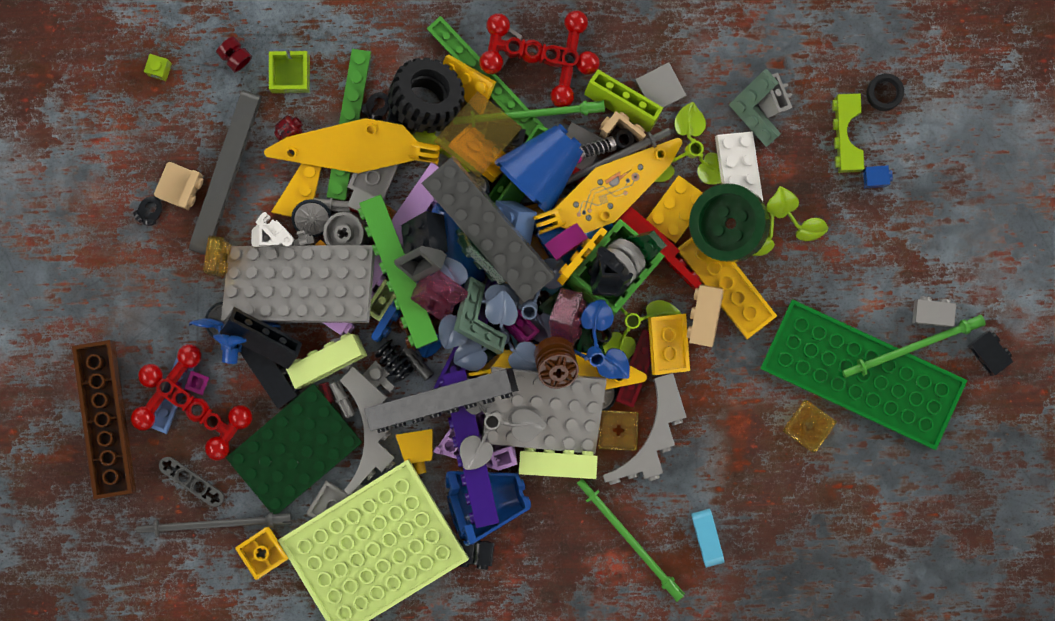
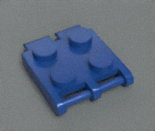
M394 301L388 307L371 335V338L376 342H381L383 337L386 339L392 331L390 328L393 321L397 322L402 314L400 310L396 309Z

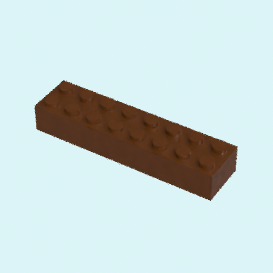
M106 340L72 346L93 500L137 493L115 341Z

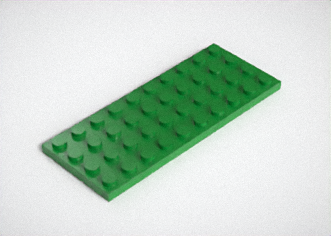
M793 299L790 301L760 367L761 370L933 450L937 449L968 381L910 353L867 369V375L865 376L859 372L845 378L842 371L856 366L858 359L866 362L899 348Z

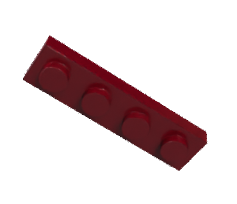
M643 329L629 365L647 374L651 363L649 331ZM643 382L620 387L615 401L634 408Z

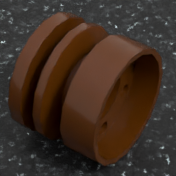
M552 336L539 342L534 351L539 380L545 386L554 389L564 388L572 384L578 377L579 368L574 348L570 341L563 337Z

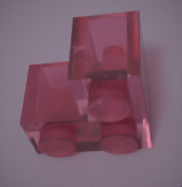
M560 289L549 319L551 337H563L569 340L572 345L575 344L576 338H580L582 328L579 327L581 321L579 317L586 308L583 293Z

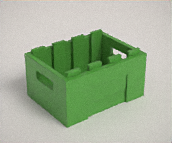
M621 219L574 271L566 283L589 304L596 300H605L612 309L614 316L664 258V255L659 252L645 265L643 272L633 280L625 292L617 298L614 295H592L591 276L588 274V269L593 265L597 257L596 252L598 248L604 247L607 249L618 238L639 235Z

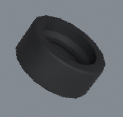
M884 73L877 75L869 83L866 96L873 108L879 111H889L901 103L905 89L902 81L897 76ZM886 81L895 86L896 97L892 102L882 103L876 99L874 89L878 83Z

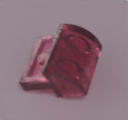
M438 270L433 275H429L418 282L413 290L411 299L441 320L453 312L456 304L467 298L468 291Z

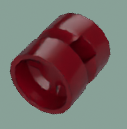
M234 36L225 40L216 50L218 56L223 61H227V65L234 73L243 69L252 59V55L245 48H241V43Z

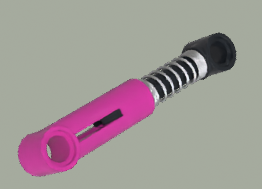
M621 130L610 137H606L605 140L601 139L600 141L591 142V144H583L580 147L583 153L577 164L581 163L583 159L585 160L586 157H595L596 154H604L606 151L608 153L612 151L619 152L634 143L633 134L629 130ZM619 137L625 140V145L620 143Z

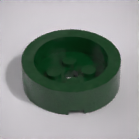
M726 183L713 186L699 196L690 213L689 228L694 243L704 254L723 262H740L756 254L762 248L769 234L770 217L765 204L756 193L743 186ZM731 218L735 219L736 226L733 229H728L726 222Z

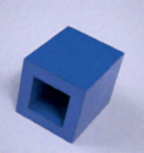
M889 165L865 167L863 170L864 189L889 186L890 182L893 181L892 170H889Z

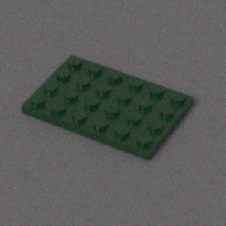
M313 383L230 453L226 459L266 508L273 512V514H279L359 447L363 441L315 383Z

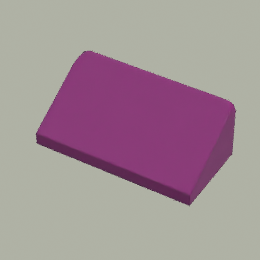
M517 308L518 317L516 322L510 326L504 324L503 326L519 343L531 342L540 333V330L530 320L525 319Z

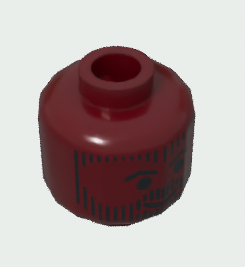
M287 115L275 125L274 134L281 141L286 137L303 133L301 128L303 124L299 118Z

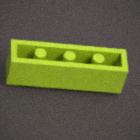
M597 70L584 93L585 96L594 101L604 100L607 109L614 113L617 111L619 114L623 112L630 118L629 121L631 123L640 125L646 132L652 130L663 110V107L600 70Z

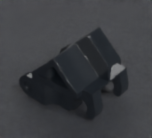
M600 247L596 252L597 257L593 265L588 269V274L591 276L592 295H614L617 298L625 292L627 286L624 284L632 279L633 274L623 275L621 272H623L625 267L616 259L615 254L604 247Z

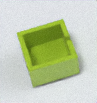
M269 51L270 92L310 93V55L308 52L290 51L292 59H289L286 51Z

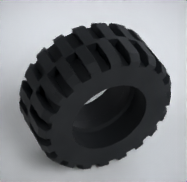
M425 57L423 60L415 58L412 61L405 62L397 70L389 87L388 103L389 107L393 108L392 113L395 117H399L398 121L408 125L407 127L411 130L413 128L417 129V132L423 133L427 131V133H434L435 130L439 132L449 127L455 120L464 102L463 96L465 91L462 87L461 79L457 78V73L454 70L451 71L449 69L450 66L441 64L437 59L433 61ZM423 87L431 90L438 96L440 103L422 101L414 94L412 88Z

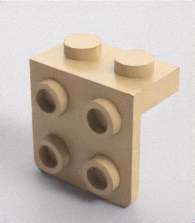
M617 111L611 118L607 116L599 128L601 130L599 136L603 139L608 137L616 126L622 130H629L637 142L644 140L646 134L640 125H633L626 114L623 112L619 114Z
M168 162L154 195L161 200L189 211L190 207L195 203L197 190L203 184V175L195 170L191 171Z

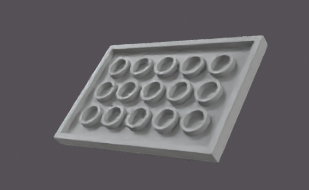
M491 367V373L509 368ZM513 369L519 391L513 392V397L501 399V396L494 397L495 402H493L492 406L485 408L489 414H496L500 421L513 423L512 414L520 409L530 410L539 415L546 424V428L536 438L528 442H521L514 438L512 435L513 426L500 425L497 430L489 432L485 440L489 444L557 451L574 450V452L578 453L591 451L595 454L607 380L606 378L578 375L576 380L569 386L554 389L545 386L539 380L538 371ZM483 422V429H482L481 440H482V438H483V436H484V433H485V431H486V429H487V428L485 427V425H484V422Z

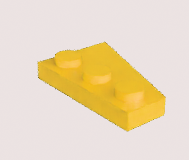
M451 55L445 56L443 65L447 64L450 66L449 69L451 71L454 70L458 75L457 78H460L463 83L462 87L465 91L464 100L478 115H482L496 81Z
M301 163L271 212L291 217L296 205L304 200L315 198L322 167Z
M603 227L598 230L592 239H588L581 246L583 249L580 252L576 251L570 258L572 262L569 265L565 263L558 273L561 275L557 281L562 286L604 238L608 231Z

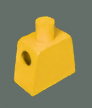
M433 429L396 434L404 462L409 459L411 464H414L418 474L427 473L425 461L433 460Z

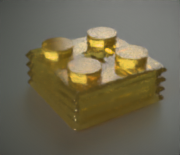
M211 235L208 237L203 268L205 274L223 278L224 274L227 273V255H230L232 246L227 239Z
M804 400L783 429V432L815 453L837 421L809 401ZM813 422L812 427L814 430L807 431L805 424Z
M602 410L598 448L636 451L639 413ZM617 425L624 429L620 436L613 432V428H617Z

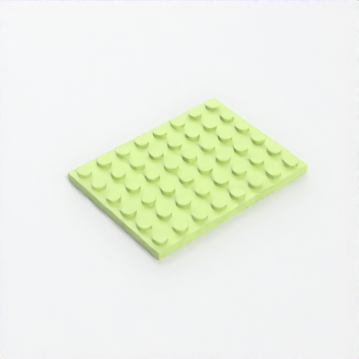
M409 459L278 540L326 621H370L469 560V557Z

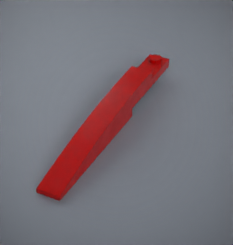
M575 167L572 174L580 171V169ZM585 177L575 181V183L578 185ZM631 206L615 221L617 223L621 219L638 234L655 231L667 245L660 251L664 255L663 260L694 291L702 284L700 282L701 278L694 271L690 272L686 268L687 264L681 258L677 259L675 257L680 250Z

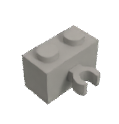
M778 73L772 75L779 84L758 103L762 113L768 119L792 108L789 100L792 93H786L784 88L788 84H782Z

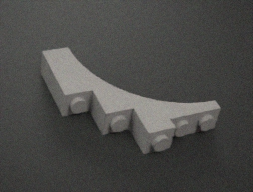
M352 367L340 380L358 405L364 426V448L360 465L353 479L344 489L349 496L364 487L361 484L366 479L370 480L377 473L375 471L376 468L381 472L384 470L388 472L395 465L393 460L396 458L379 443L381 440L384 442L392 434L390 432L392 427L389 426L388 431L378 433L377 430L370 431L364 408L386 403L388 398L355 367Z
M673 373L653 379L656 388L657 406L651 432L635 456L621 467L603 475L605 483L609 482L610 485L621 482L620 478L626 476L628 479L638 477L639 472H642L643 478H648L649 481L660 478L659 474H662L663 471L657 451L660 450V453L672 450L671 446L675 445L668 423L671 422L672 426L683 423V418H686Z

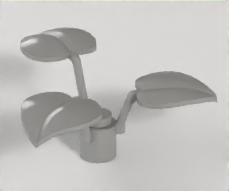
M483 401L476 402V407L466 410L472 415L483 411L486 415L484 425L487 429L482 440L477 436H469L461 443L460 456L463 468L473 470L489 462L493 454V447L485 442L489 432L497 430L500 425L513 426L512 435L514 438L521 442H528L536 438L546 428L545 422L539 415L526 409L517 410L512 414L513 423L500 421L496 414H489L485 409L491 407L493 402L483 404Z

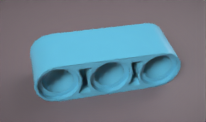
M710 508L691 513L705 567L725 563Z

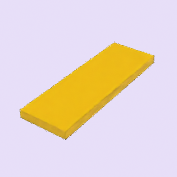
M692 237L678 247L680 250L679 255L690 269L701 278L700 281L703 285L724 289L721 308L746 340L777 317L776 313L735 262H723L707 256L696 246Z

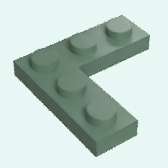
M767 69L762 71L729 104L766 147L781 135L778 129L756 106L779 84Z
M468 277L464 285L454 330L496 354H501L504 351L507 335L478 320L485 284L473 277Z

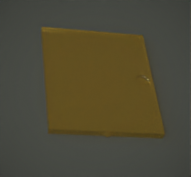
M477 91L434 142L480 178L522 127Z

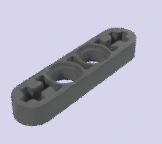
M164 457L160 460L159 469L163 474L208 505L218 507L223 504L225 500L223 492L172 457ZM171 461V466L175 469L180 466L174 476L172 475L174 473L172 469L165 470L164 462ZM181 471H186L189 474V479L186 482H182L179 479ZM197 482H202L205 485V489L201 493L195 491L194 486ZM209 487L212 489L209 491L211 494H219V502L212 503L213 498L209 495L206 498L203 497L208 492Z

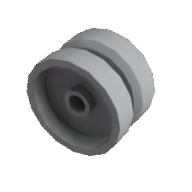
M354 212L334 214L325 223L323 231L324 241L327 245H368L371 237H368L365 227L368 226L366 219L362 220L360 215Z
M617 239L607 249L614 253L616 259L625 267L623 272H621L623 275L633 274L632 279L624 284L628 287L643 272L646 262L644 255L636 245L626 239Z

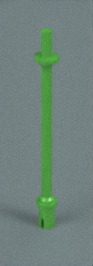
M586 100L580 105L485 115H475L474 111H471V116L456 117L453 125L472 124V128H475L476 123L570 113H581L584 116H588L589 113H604L605 104L604 100L587 102Z
M982 315L969 320L963 319L956 327L869 361L863 362L862 359H858L856 366L842 371L843 376L846 378L859 372L865 376L869 368L956 334L963 333L967 335L972 330L985 326V320Z
M583 478L577 482L578 486L588 496L586 502L592 501L661 580L663 590L666 589L676 602L685 595V592L674 582V577L667 576L609 510L597 496L600 491L594 492Z

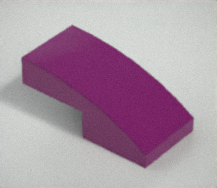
M576 223L551 239L545 246L558 261L572 249L574 251L589 238Z
M191 371L184 389L203 395L210 377Z

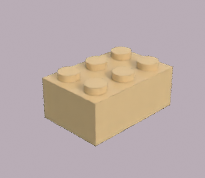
M700 285L699 288L695 289L694 300H697L696 307H692L690 319H693V325L688 327L686 337L690 338L689 343L709 347L714 346L724 293L723 288Z

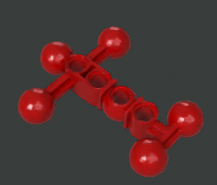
M579 10L569 12L564 19V25L569 31L566 48L555 45H542L537 40L525 41L523 39L521 41L516 37H512L508 41L502 40V36H505L510 30V21L505 15L496 13L491 15L486 22V28L491 35L488 51L481 55L479 65L487 74L498 73L503 67V59L499 51H504L510 58L518 57V59H521L522 57L528 63L539 62L541 64L543 62L548 66L562 68L559 85L552 89L550 96L552 103L556 107L570 106L574 101V92L570 88L575 65L582 74L591 75L599 69L600 60L591 51L582 52L580 55L577 53L580 33H583L588 26L587 16ZM509 44H516L518 51H511ZM530 47L535 48L537 54L532 56L527 52V49ZM546 52H553L555 59H548ZM565 56H572L574 63H567Z
M193 344L183 345L177 353V364L165 379H163L162 370L157 365H144L138 373V379L144 387H156L157 391L145 406L138 407L132 412V425L140 431L150 429L155 423V411L164 399H167L175 406L182 407V411H185L186 416L191 421L199 422L200 424L204 423L207 429L216 430L220 433L219 436H214L206 442L205 452L212 460L219 461L224 459L229 453V441L238 429H245L251 424L252 413L244 405L234 406L229 411V423L227 425L218 413L212 412L213 409H210L204 399L191 396L187 390L177 384L187 368L196 367L200 363L202 356L200 349ZM164 382H168L171 385L168 393L162 391L161 386ZM180 393L185 394L187 397L184 404H180L177 401V396ZM197 404L202 407V413L199 416L193 413V407ZM211 416H215L218 419V424L215 427L210 426L208 423V419Z

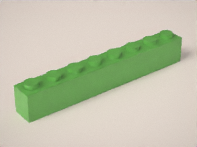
M382 195L360 202L359 215L362 220L366 219L368 226L365 227L368 237H373L375 242L372 248L376 256L380 255L382 262L379 265L382 273H387L389 280L386 283L389 291H394L396 299H393L396 309H401L403 317L400 319L404 329L408 327L411 335H408L411 347L415 346L416 349H420L439 341L416 282L394 264V260L403 256L404 251Z

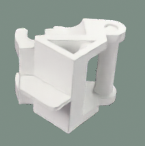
M266 212L259 216L256 221L257 225L252 229L251 244L253 247L295 246V239L277 220H271L267 224L271 217Z

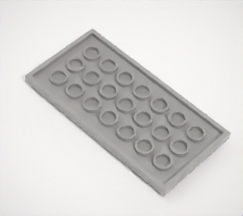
M372 245L229 246L221 320L224 322L233 307H236L262 322L369 323L375 261Z

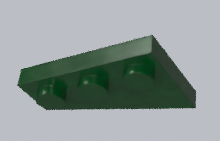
M655 231L640 233L637 236L630 235L626 238H618L626 239L636 245L644 255L645 265L667 246Z

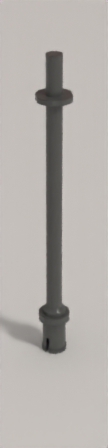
M669 128L654 135L647 132L648 138L572 174L566 186L587 176L598 166L626 157L649 145H652L654 148L657 147L655 142L671 135Z
M270 512L266 517L160 524L159 520H155L154 525L136 526V532H155V536L159 537L160 532L263 524L274 528L276 525H291L292 519L291 512L283 514H273V512Z

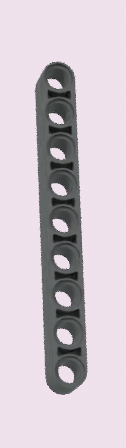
M242 90L190 241L189 250L206 256L210 254L260 107L261 95Z

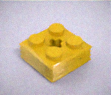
M265 527L235 547V550L255 580L289 559L270 527ZM259 548L266 550L265 558L258 556L260 553Z

